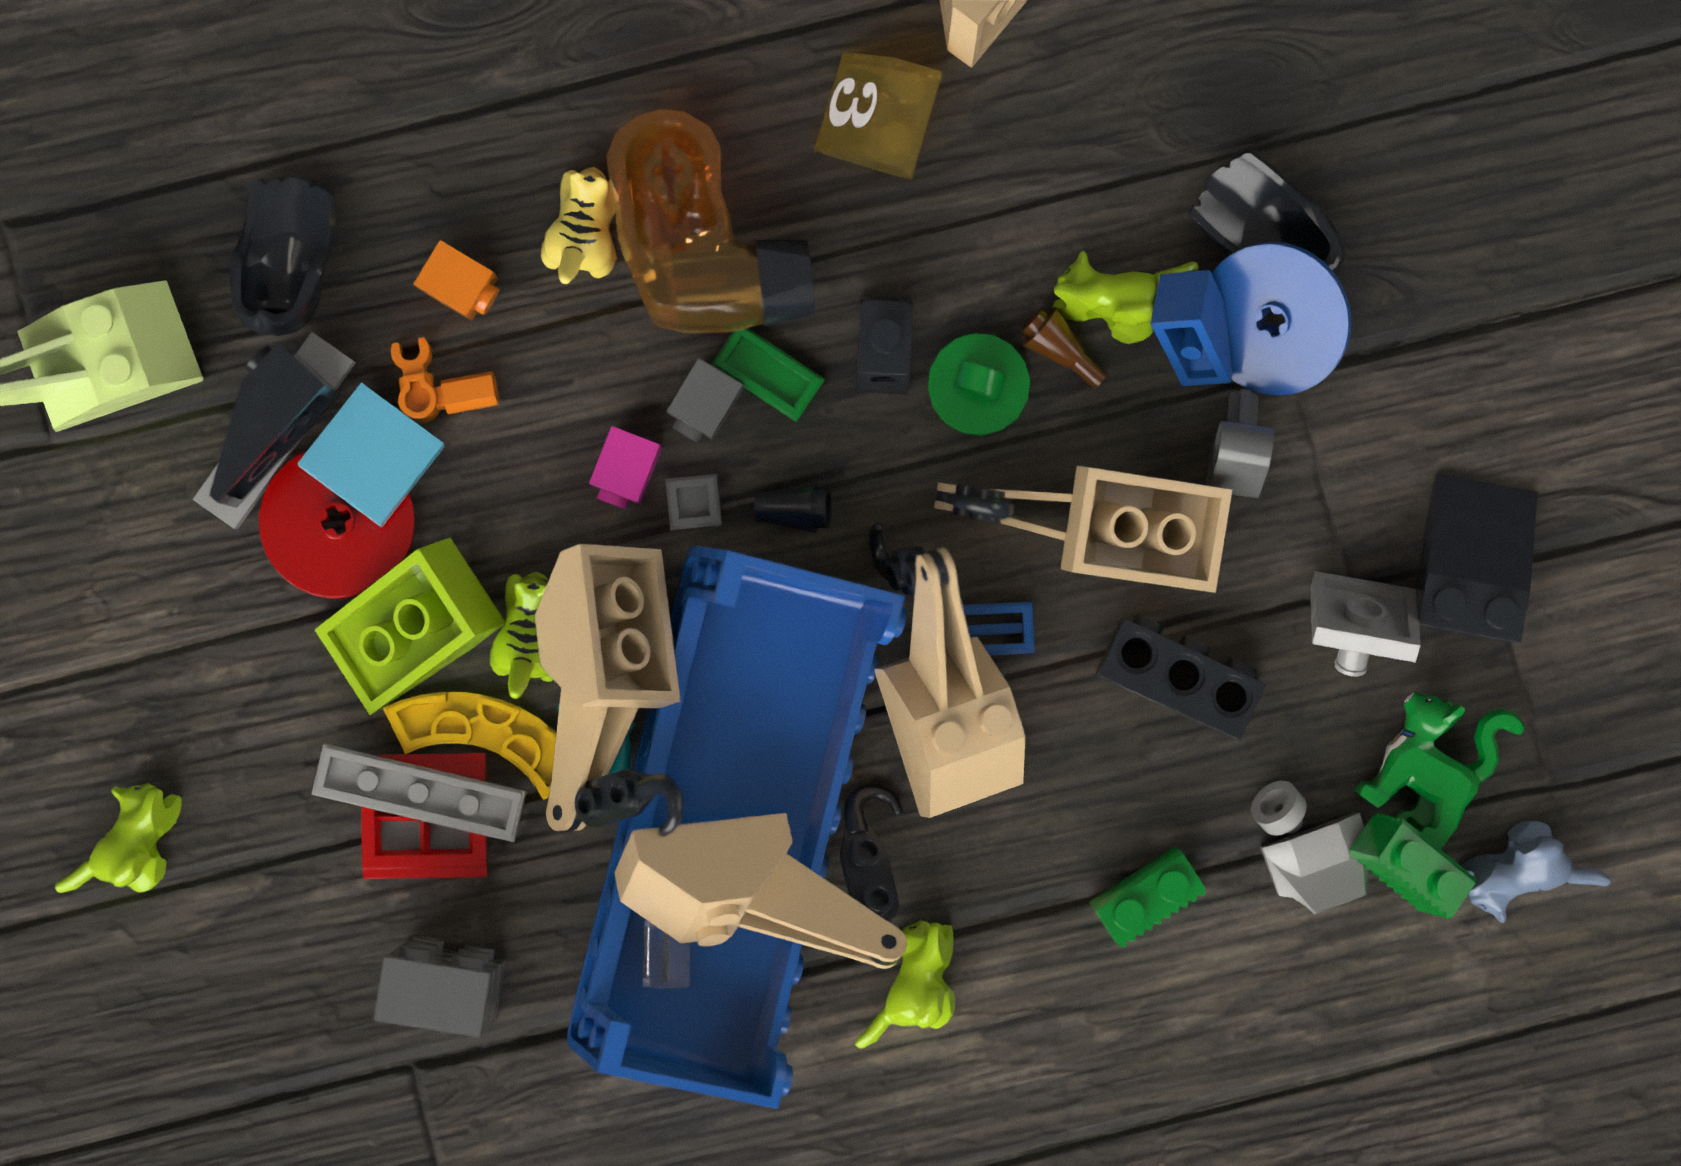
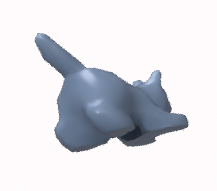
M1534 820L1521 821L1508 831L1509 841L1505 852L1475 856L1461 865V867L1476 878V883L1468 895L1471 904L1493 914L1501 923L1506 921V907L1508 903L1516 896L1526 892L1551 890L1565 883L1599 886L1611 884L1609 875L1597 869L1573 867L1571 859L1563 850L1561 841L1553 838L1550 827L1546 823Z

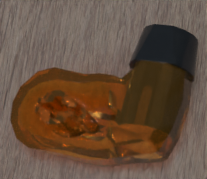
M659 109L635 116L615 133L606 157L609 179L614 194L618 239L650 319L658 328L682 333H724L764 324V327L816 314L807 240H755V245H749L733 238L729 210L721 192L720 145L710 126L684 111Z

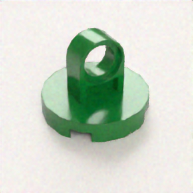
M974 333L956 338L940 350L930 367L927 391L933 409L945 425L964 435L983 437L1002 431L1017 420L1028 401L1030 378L1024 359L1013 345L995 335Z

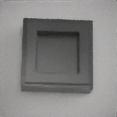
M717 474L665 479L671 531L722 526Z

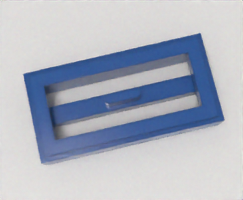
M1032 602L962 605L964 615L1022 613L1023 623L967 625L969 636L1023 633L1024 643L983 645L989 655L1035 653Z

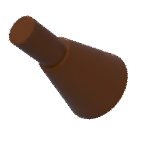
M1057 307L1052 308L1048 312L1043 308L1038 309L1022 327L1021 331L1026 335L1022 346L1067 369L1071 368L1093 389L1099 386L1106 378L1107 373L1084 353V348Z

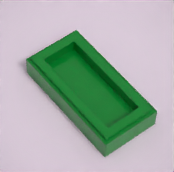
M740 322L711 364L714 368L743 384L746 390L796 423L825 381L823 377Z

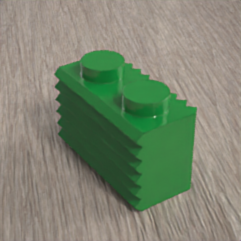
M1376 813L1371 817L1349 850L1350 857L1356 858L1357 863L1363 864L1365 869L1371 870L1372 875L1379 877V881L1386 882L1387 887L1394 888V893L1401 894V898L1408 900V904L1415 906L1417 911L1442 918H1452L1476 883L1474 876L1403 818L1400 820L1398 817L1394 818L1393 816L1390 817Z
M1173 847L1091 900L1089 904L1113 941L1118 946L1126 948L1127 940L1135 942L1136 935L1143 936L1145 929H1153V924L1161 925L1162 918L1170 919L1171 912L1179 913L1180 906L1187 908L1188 901L1196 902L1197 895L1205 896L1206 888L1182 851Z

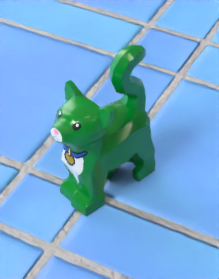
M1413 692L1404 701L1406 711L1404 728L1387 745L1378 774L1372 781H1361L1354 788V791L1379 808L1399 789L1408 786L1419 795L1417 802L1410 810H1400L1395 818L1398 817L1400 820L1403 818L1416 830L1421 829L1420 833L1439 849H1442L1457 829L1465 807L1477 794L1480 784L1493 775L1500 760L1498 745L1495 739L1496 732L1499 729H1505L1513 734L1520 735L1524 731V724L1522 719L1513 711L1502 708L1489 711L1479 720L1474 736L1479 758L1474 763L1465 765L1444 754L1434 746V740L1453 727L1464 714L1465 708L1460 704L1452 706L1453 703L1450 700L1444 702L1434 695Z

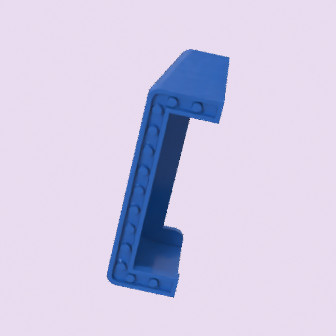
M693 545L689 549L683 563L670 615L681 701L663 708H647L632 769L650 775L656 773L667 774L678 783L684 800L683 815L679 825L786 813L793 841L787 854L825 879L829 863L828 855L825 854L829 834L836 832L841 817V807L837 804L841 786L848 782L853 769V755L850 754L854 734H858L861 731L865 721L866 707L862 704L866 685L872 683L875 678L874 669L878 668V655L874 654L876 645H887L893 637H899L903 632L907 617L906 608L903 607L905 596L727 550ZM663 794L657 795L640 815L620 821L618 824L570 1016L567 1033L568 1046L598 1073L778 1109L781 1096L788 1094L793 1079V1068L787 1064L786 1055L777 1049L779 1036L787 1032L790 1024L791 1007L787 1004L792 985H796L802 975L804 965L803 956L800 954L802 944L738 927L732 937L718 945L700 946L698 941L680 943L620 902L614 872L632 831L660 828L668 818L669 810L666 797Z

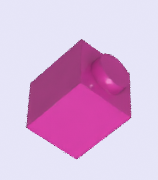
M611 426L589 482L591 486L600 489L597 499L622 509H626L629 501L640 505L661 454L662 446Z

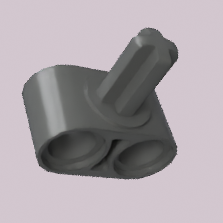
M1249 389L1231 392L1228 397L1227 421H1220L1208 461L1206 485L1231 489L1232 495L1259 498L1271 462L1274 429L1273 427L1257 425L1259 397L1251 393Z

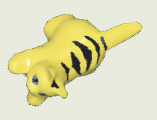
M590 167L580 173L575 170H569L563 174L560 185L559 217L546 231L544 242L542 243L541 259L543 263L550 269L555 270L558 268L559 280L563 284L570 283L577 276L579 269L589 271L595 278L604 277L612 271L617 259L609 226L614 213L624 198L625 185L615 178L607 181L604 174L595 167Z

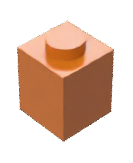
M441 240L436 245L414 282V285L419 290L473 321L478 312L482 315L488 312L500 290L494 286L499 277L493 271Z

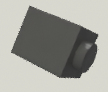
M698 358L667 410V413L676 419L671 428L696 443L700 441L702 435L714 441L744 390L743 384Z

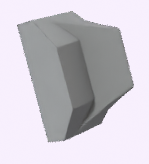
M1354 812L1260 846L1277 895L1294 898L1305 905L1313 914L1367 895L1369 870L1365 869L1363 864L1357 863L1356 858L1350 857L1349 851L1365 828L1360 813Z

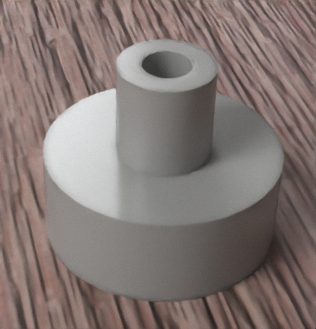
M1276 781L1259 791L1252 802L1251 814L1254 820L1268 834H1292L1302 827V819L1306 813L1307 804L1305 798L1293 784L1287 781Z

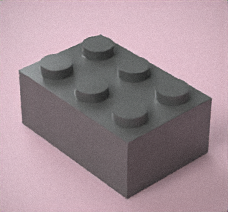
M413 936V940H408L384 956L374 1021L481 1037L497 1020L506 959L494 957L495 948L465 944L464 949L455 951L443 949L444 940L425 936Z

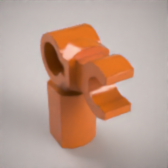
M424 337L418 338L420 353L414 360L404 359L402 346L398 342L392 343V359L403 372V376L399 378L400 393L398 403L405 415L414 422L428 423L433 421L438 416L440 410L446 409L448 414L499 405L500 400L493 371L441 380V386L435 387L433 374L427 373V367L431 363L433 356L432 348Z

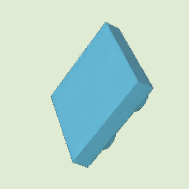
M360 383L304 454L298 465L382 528L445 446L443 442L363 383Z

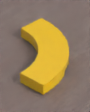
M438 692L400 700L383 708L405 754L423 747L446 743L469 744L482 747L501 755V757L518 767L537 788L542 799L549 798L557 731L522 707L484 694Z

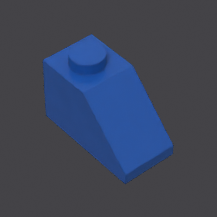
M1190 270L1181 273L1160 274L1151 326L1181 385L1231 383L1232 365L1225 301L1210 270Z

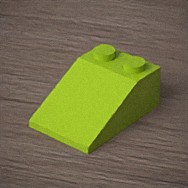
M447 538L417 549L317 627L315 631L369 715H372L473 649L505 625L506 622L452 539Z

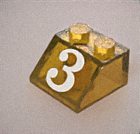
M843 52L814 151L912 180L943 72L894 57Z

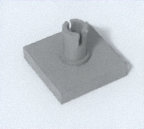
M1314 571L1310 586L1312 644L1339 649L1338 656H1336L1334 666L1339 672L1354 677L1364 675L1367 671V662L1370 654L1416 663L1421 646L1416 589Z

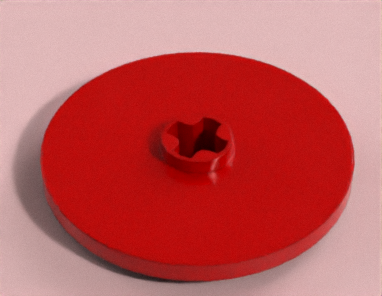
M304 452L294 457L277 472L264 493L259 512V532L263 548L277 572L301 591L330 599L358 596L406 558L412 544L415 529V516L411 497L408 493L381 528L301 469L298 462L306 453ZM337 509L341 515L348 513L351 515V519L345 522L347 531L343 534L338 535L333 528L324 530L323 525L330 521L328 512Z

